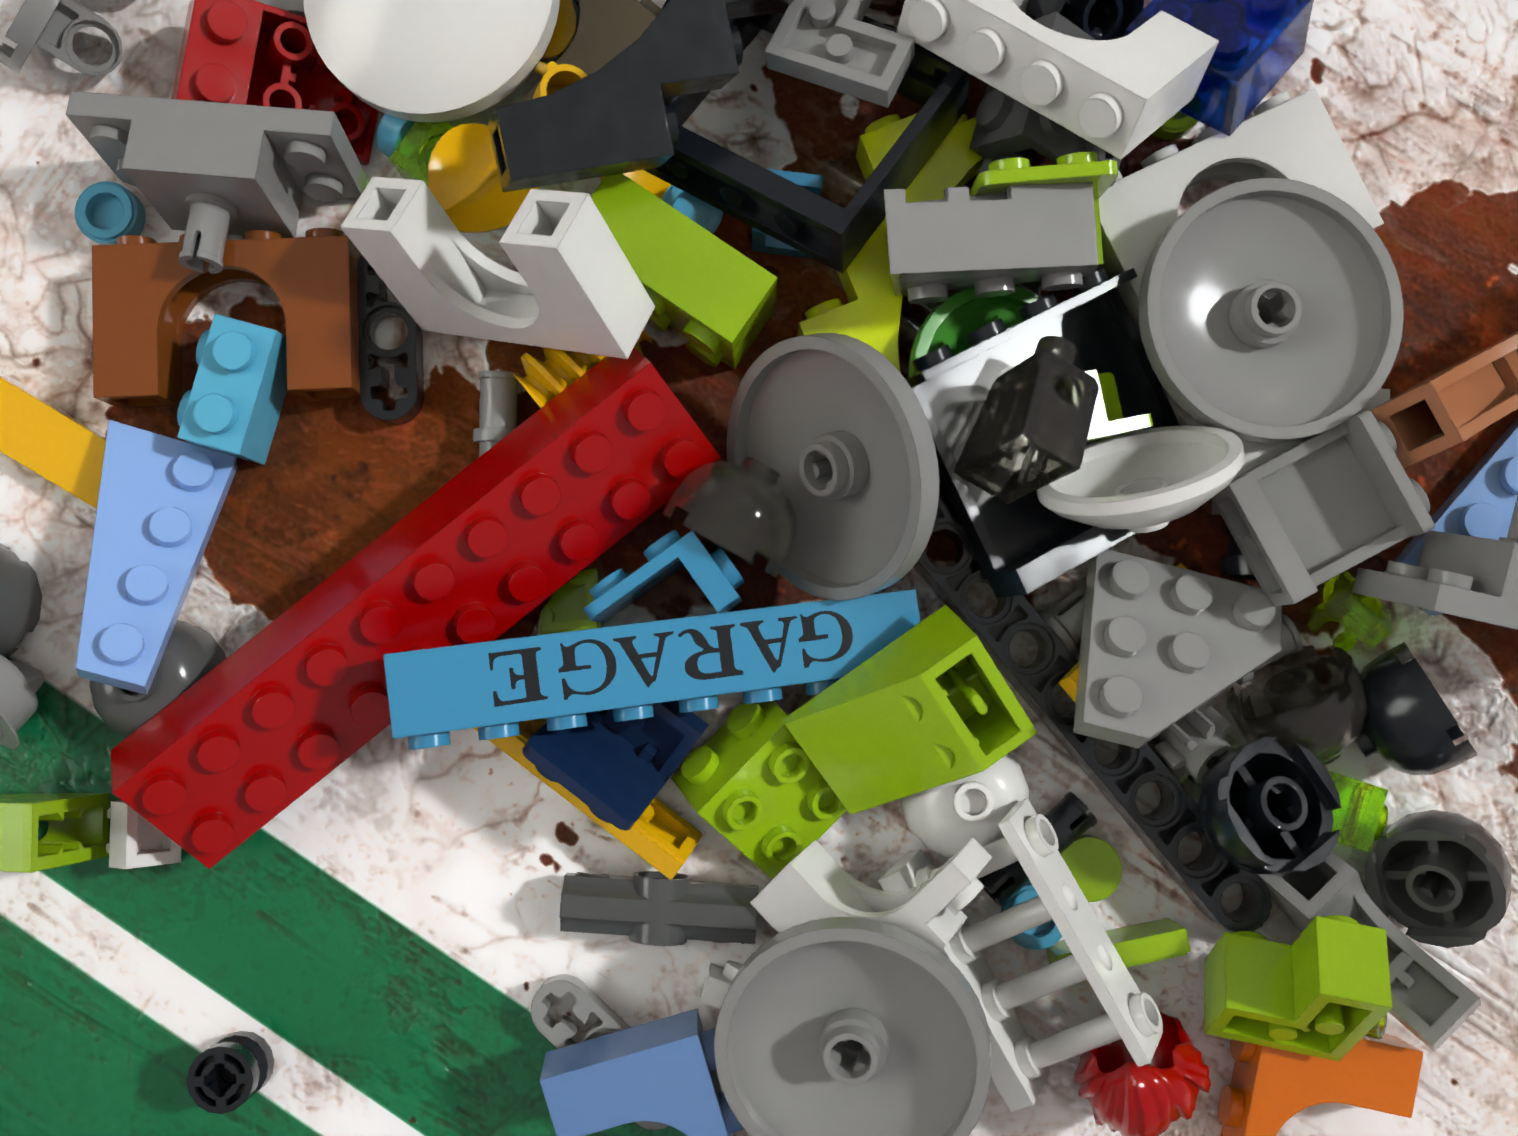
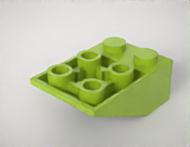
M946 604L782 719L785 726L850 815L983 772L1038 733L978 636Z

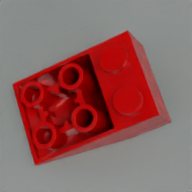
M254 0L190 1L171 99L335 112L360 164L366 166L369 164L378 110L355 96L327 68L311 39L306 17Z

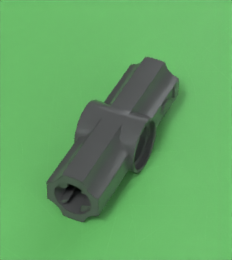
M659 871L636 872L633 874V877L567 872L564 875L561 893L560 931L629 936V940L632 942L654 946H678L687 943V940L755 944L757 910L750 902L758 895L759 886L691 881V876L676 873L673 879L670 880Z

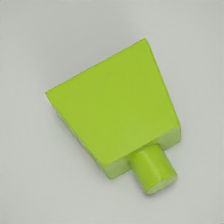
M109 793L1 794L0 871L31 873L108 857L106 844L108 843L109 818H107ZM39 821H48L46 835L38 840Z

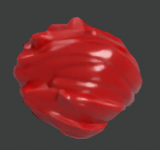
M1161 1011L1159 1012L1163 1023V1034L1151 1063L1138 1067L1123 1040L1120 1039L1082 1054L1079 1065L1074 1073V1081L1080 1085L1078 1095L1089 1101L1096 1124L1101 1126L1107 1124L1112 1132L1118 1130L1122 1136H1159L1168 1129L1171 1122L1177 1121L1180 1117L1186 1120L1192 1118L1199 1090L1209 1093L1211 1086L1209 1067L1204 1063L1201 1052L1192 1045L1191 1039L1180 1020Z

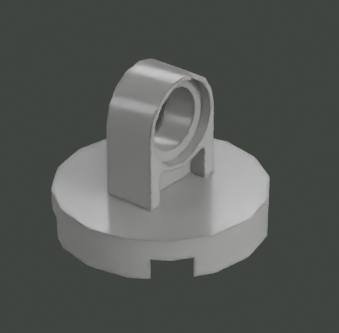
M25 0L5 37L18 45L15 49L5 43L0 45V62L17 73L21 70L35 45L74 69L90 76H102L112 72L120 64L123 54L122 40L117 30L108 21L75 0ZM96 27L109 36L113 50L106 62L89 64L77 56L73 49L72 41L79 29Z

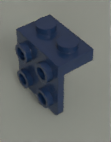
M677 700L654 703V717L614 722L613 709L587 712L588 726L547 731L545 722L528 739L522 748V752L535 765L542 776L566 788L588 805L590 811L597 818L613 824L618 829L627 831L632 828L666 784L709 724L693 712L680 713Z

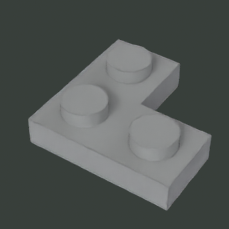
M794 0L788 6L764 52L768 69L888 108L915 55L914 38L862 22L872 0Z

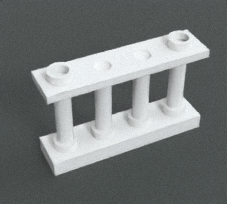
M1028 797L1017 802L998 824L1004 837L983 847L992 858L976 878L979 879L1019 861L1039 896L972 925L964 922L947 945L939 950L961 971L980 1001L990 1031L992 1047L991 1079L1011 1113L1034 1105L1050 1075L1048 1066L1122 1039L1136 1065L1141 1067L1151 1063L1163 1034L1162 1018L1156 1003L1149 994L1140 992L1058 851V838L1053 826L1044 815L1036 813ZM920 848L901 857L878 881L884 891H904L924 883L941 867L937 868L930 864ZM1053 920L1073 955L1007 982L996 979L981 953L982 950ZM1087 979L1107 1013L1043 1039L1036 1040L1028 1035L1015 1012V1008Z

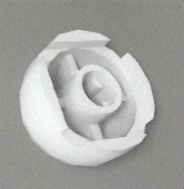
M1008 753L983 772L901 798V808L908 828L927 849L950 859L971 838H974L982 847L1003 838L1004 835L998 824L1017 802L1027 797L1029 798V788L1019 762Z

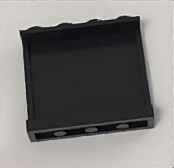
M1102 268L1094 272L1093 276L1082 278L1083 286L1070 289L1073 297L1058 304L1054 293H1051L1018 309L1017 311L1022 322L1009 329H1006L1002 318L997 319L965 335L970 348L953 356L948 344L911 362L917 374L907 378L906 381L919 400L929 423L936 448L939 479L996 598L1029 594L1135 534L1129 531V529H1104L1061 517L1040 503L1035 487L1036 476L1047 464L1071 450L1091 443L1087 442L1054 449L1040 387L1042 385L1085 371L1097 369L1098 374L1111 372L1115 378L1123 419L1151 413L1153 426L1149 428L1180 426L1116 288L1138 277L1134 268L1109 279L1105 269Z

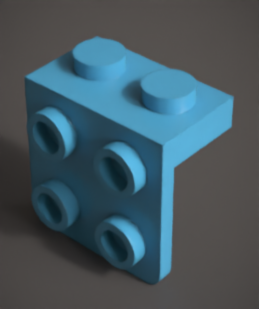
M673 530L643 552L649 562L635 572L629 574V572L624 573L622 569H619L592 587L589 592L595 600L583 610L591 621L605 623L685 566L718 613H725L743 601L735 589L745 583V581L721 547L709 554L693 531L681 537L676 530Z

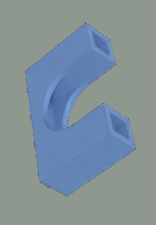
M696 1008L546 1052L540 1084L556 1135L585 1136L627 1123L650 1121L669 1125L687 1136H735L734 1132L743 1130V1126L729 1107L717 1077L714 1057L715 1028L704 1031L698 1009Z

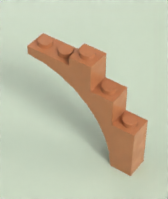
M1518 330L1490 347L1427 377L1371 410L1375 419L1382 421L1392 432L1397 443L1396 456L1403 468L1466 441L1484 428L1518 409Z

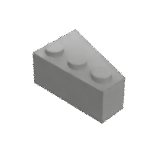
M1093 183L1010 185L1005 193L969 196V187H947L944 190L945 199L906 203L905 189H884L890 275L895 295L908 294L909 303L926 304L945 301L948 299V290L974 288L976 297L1005 296L1015 293V284L1038 281H1042V290L1044 291L1069 290L1083 286L1082 277L1093 276L1099 265Z

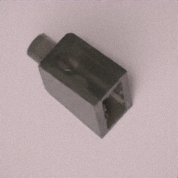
M1058 336L1042 337L1038 342L1034 355L995 380L957 461L954 474L1009 504L1080 469L1099 385L1094 377L1073 365L1077 356V348L1072 342Z

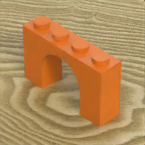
M1369 1031L1340 1061L1231 1039L1230 1051L1232 1058L1235 1060L1231 1083L1222 1088L1218 1102V1118L1222 1125L1221 1136H1276L1284 1123L1293 1115L1307 1107L1321 1103H1342L1412 1118L1424 1052L1397 1036Z

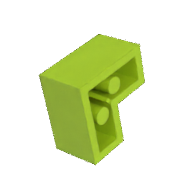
M1316 915L1292 945L1269 941L1265 936L1251 931L1224 932L1204 960V1034L1340 1061L1392 1009L1386 929L1359 924L1355 919L1348 916L1329 915L1322 917Z

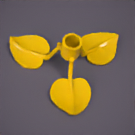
M560 0L556 26L541 59L556 58L570 45L576 31L577 21L572 0ZM539 61L533 72L543 77L534 93L533 99L550 95L586 77L587 74L574 65H558L554 61L546 64ZM468 123L453 127L442 135L431 152L427 169L428 188L456 228L462 233H484L509 226L530 189H538V187L502 192L488 125ZM644 170L622 173L661 200L666 190L671 186V184Z

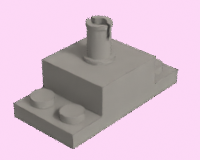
M79 91L70 92L66 116L120 180L137 186L172 230L185 231L182 251L179 253L178 261L184 267L199 273H205L206 262H209L208 271L211 274L220 273L223 270V256L227 234L242 235L247 231L265 230L279 233L282 235V238H294L302 195H308L322 202H338L342 198L358 199L366 188L367 175L335 112Z
M1518 495L1507 538L1499 537V540L1430 530L1426 532L1418 566L1388 560L1385 573L1358 567L1352 593L1518 630Z

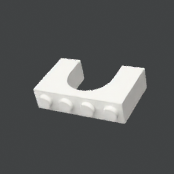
M905 0L896 31L913 37L914 42L1120 160L1194 98L1219 43V40L1162 10L1133 32L1121 38L1089 40L1072 37L1049 29L1027 16L1025 12L1029 0Z
M1315 88L1292 99L1288 91L1279 93L1258 105L1252 111L1254 117L1235 125L1232 118L1224 119L1201 132L1197 136L1199 143L1182 151L1178 150L1176 144L1156 151L1141 162L1143 169L1124 178L1120 171H1118V177L1114 185L1109 187L1099 198L1104 263L1100 269H1105L1109 279L1132 268L1135 269L1138 277L1116 288L1142 344L1138 302L1144 269L1158 240L1177 219L1178 207L1183 192L1196 183L1210 179H1231L1239 182L1257 178L1296 180L1314 185L1345 201L1374 230L1384 224Z
M372 177L340 226L422 331L628 359L655 309L654 303L589 193L530 189L499 241V244L518 272L500 265L476 249L456 228L423 180Z

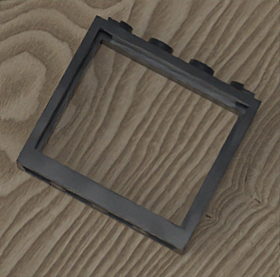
M787 8L783 12L729 19V24H735L740 32L743 52L761 30L774 34ZM865 15L862 19V22L894 32L897 31L896 27L882 24ZM914 42L915 55L896 93L923 105V107L846 208L682 127L710 91L663 98L664 105L671 104L677 116L679 127L678 145L673 146L674 155L663 165L644 171L843 274L886 217L884 189H905L906 191L967 110L970 74Z

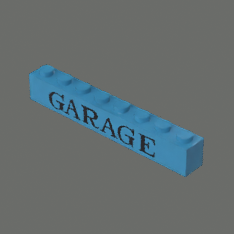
M916 589L866 595L851 600L836 601L831 599L383 654L393 739L408 737L409 750L451 745L450 731L477 727L480 741L520 735V721L546 718L547 731L588 726L587 712L613 709L614 722L654 717V703L678 700L680 713L719 708L717 695L742 692L744 704L783 699L781 686L805 683L807 696L817 695L920 623Z

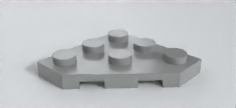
M1109 549L1089 559L1073 733L1139 749L1157 737L1163 730L1184 716H1188L1250 672H1254L1269 662L1282 650V605L1274 606L1270 598L1264 594L1262 588Z

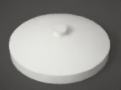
M304 0V12L311 39L318 54L334 76L355 96L372 108L393 117L415 122H444L465 118L484 111L511 94L525 81L544 55L556 26L560 0Z

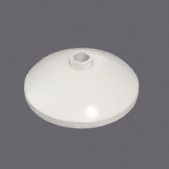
M1185 425L1143 429L1097 440L1059 456L1038 473L1035 479V487L1040 503L1061 517L1104 529H1129V531L1134 533H1148L1166 527L1169 521L1193 512L1226 488L1245 462L1244 448L1241 439L1236 434L1215 427Z

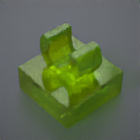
M1348 571L1340 573L1324 584L1323 603L1316 606L1308 618V628L1312 632L1318 630L1328 621H1336L1344 626L1345 630L1337 635L1332 643V650L1337 655L1351 650L1358 638L1372 649L1391 634L1390 610L1377 598L1352 593L1355 578Z

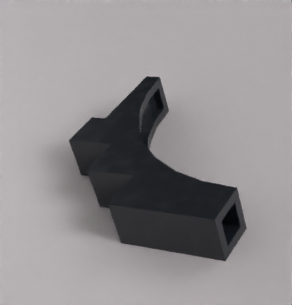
M666 0L657 17L643 34L597 72L550 95L496 108L488 122L502 192L660 167L674 155L673 146H677L679 141V127L675 110L671 104L664 105L663 98L722 89L739 73L738 66L741 65L743 59L740 32L735 24H729V19L783 12L794 0Z

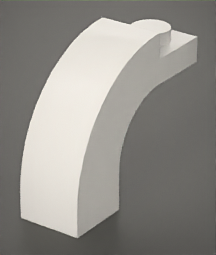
M971 838L924 883L912 889L894 892L878 890L857 881L815 840L796 856L750 903L778 933L812 920L831 917H858L882 921L900 927L917 935L940 950L947 945L968 918L961 910L984 888V885L976 877L991 860L992 856L974 838Z

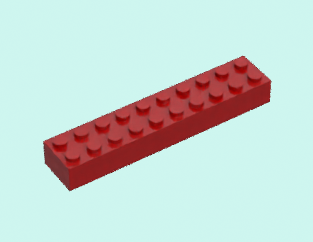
M635 347L628 359L604 357L110 751L112 793L208 869L212 868L391 724L383 654L496 640L721 459L720 455L652 363Z

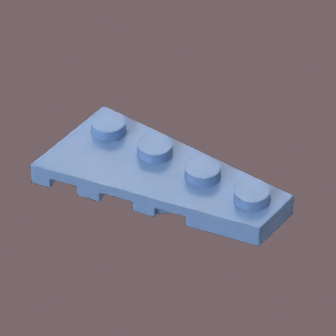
M109 420L76 660V671L80 678L145 695L148 694L238 469L237 457Z

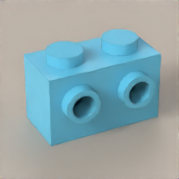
M214 314L210 329L202 333L197 344L196 362L199 366L192 390H188L179 403L177 422L180 429L177 438L240 459L265 465L287 393L286 336L274 329Z

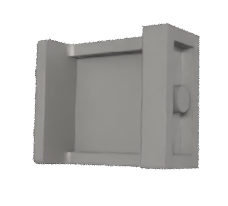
M1370 410L1354 415L1340 425L1319 433L1234 478L1226 488L1212 497L1264 594L1270 598L1274 606L1295 604L1318 592L1316 586L1406 538L1422 535L1435 528V524L1428 513L1430 511V502L1427 494L1418 482L1407 476L1396 456L1397 443L1392 432L1382 421L1376 420Z

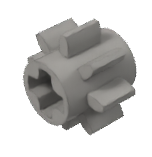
M1211 706L1202 713L1197 709L1155 737L1154 740L1157 745L1154 746L1153 751L1161 757L1160 760L1180 784L1187 777L1194 784H1203L1206 773L1219 757L1234 749L1232 745L1235 744L1236 740L1228 734L1233 725Z

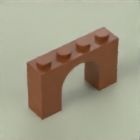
M333 228L309 229L305 232L306 237L282 238L281 234L272 231L253 230L244 232L242 234L243 240H226L223 270L220 273L211 274L208 271L209 262L205 264V273L190 270L179 263L178 257L182 251L185 234L180 235V242L157 243L155 239L150 237L125 235L118 237L115 245H92L93 398L120 409L179 406L182 399V334L189 314L196 304L211 291L231 283L252 282L272 288L280 300L284 311L286 323L287 390L305 401L361 399L357 271L358 261L361 256L360 251L343 231Z

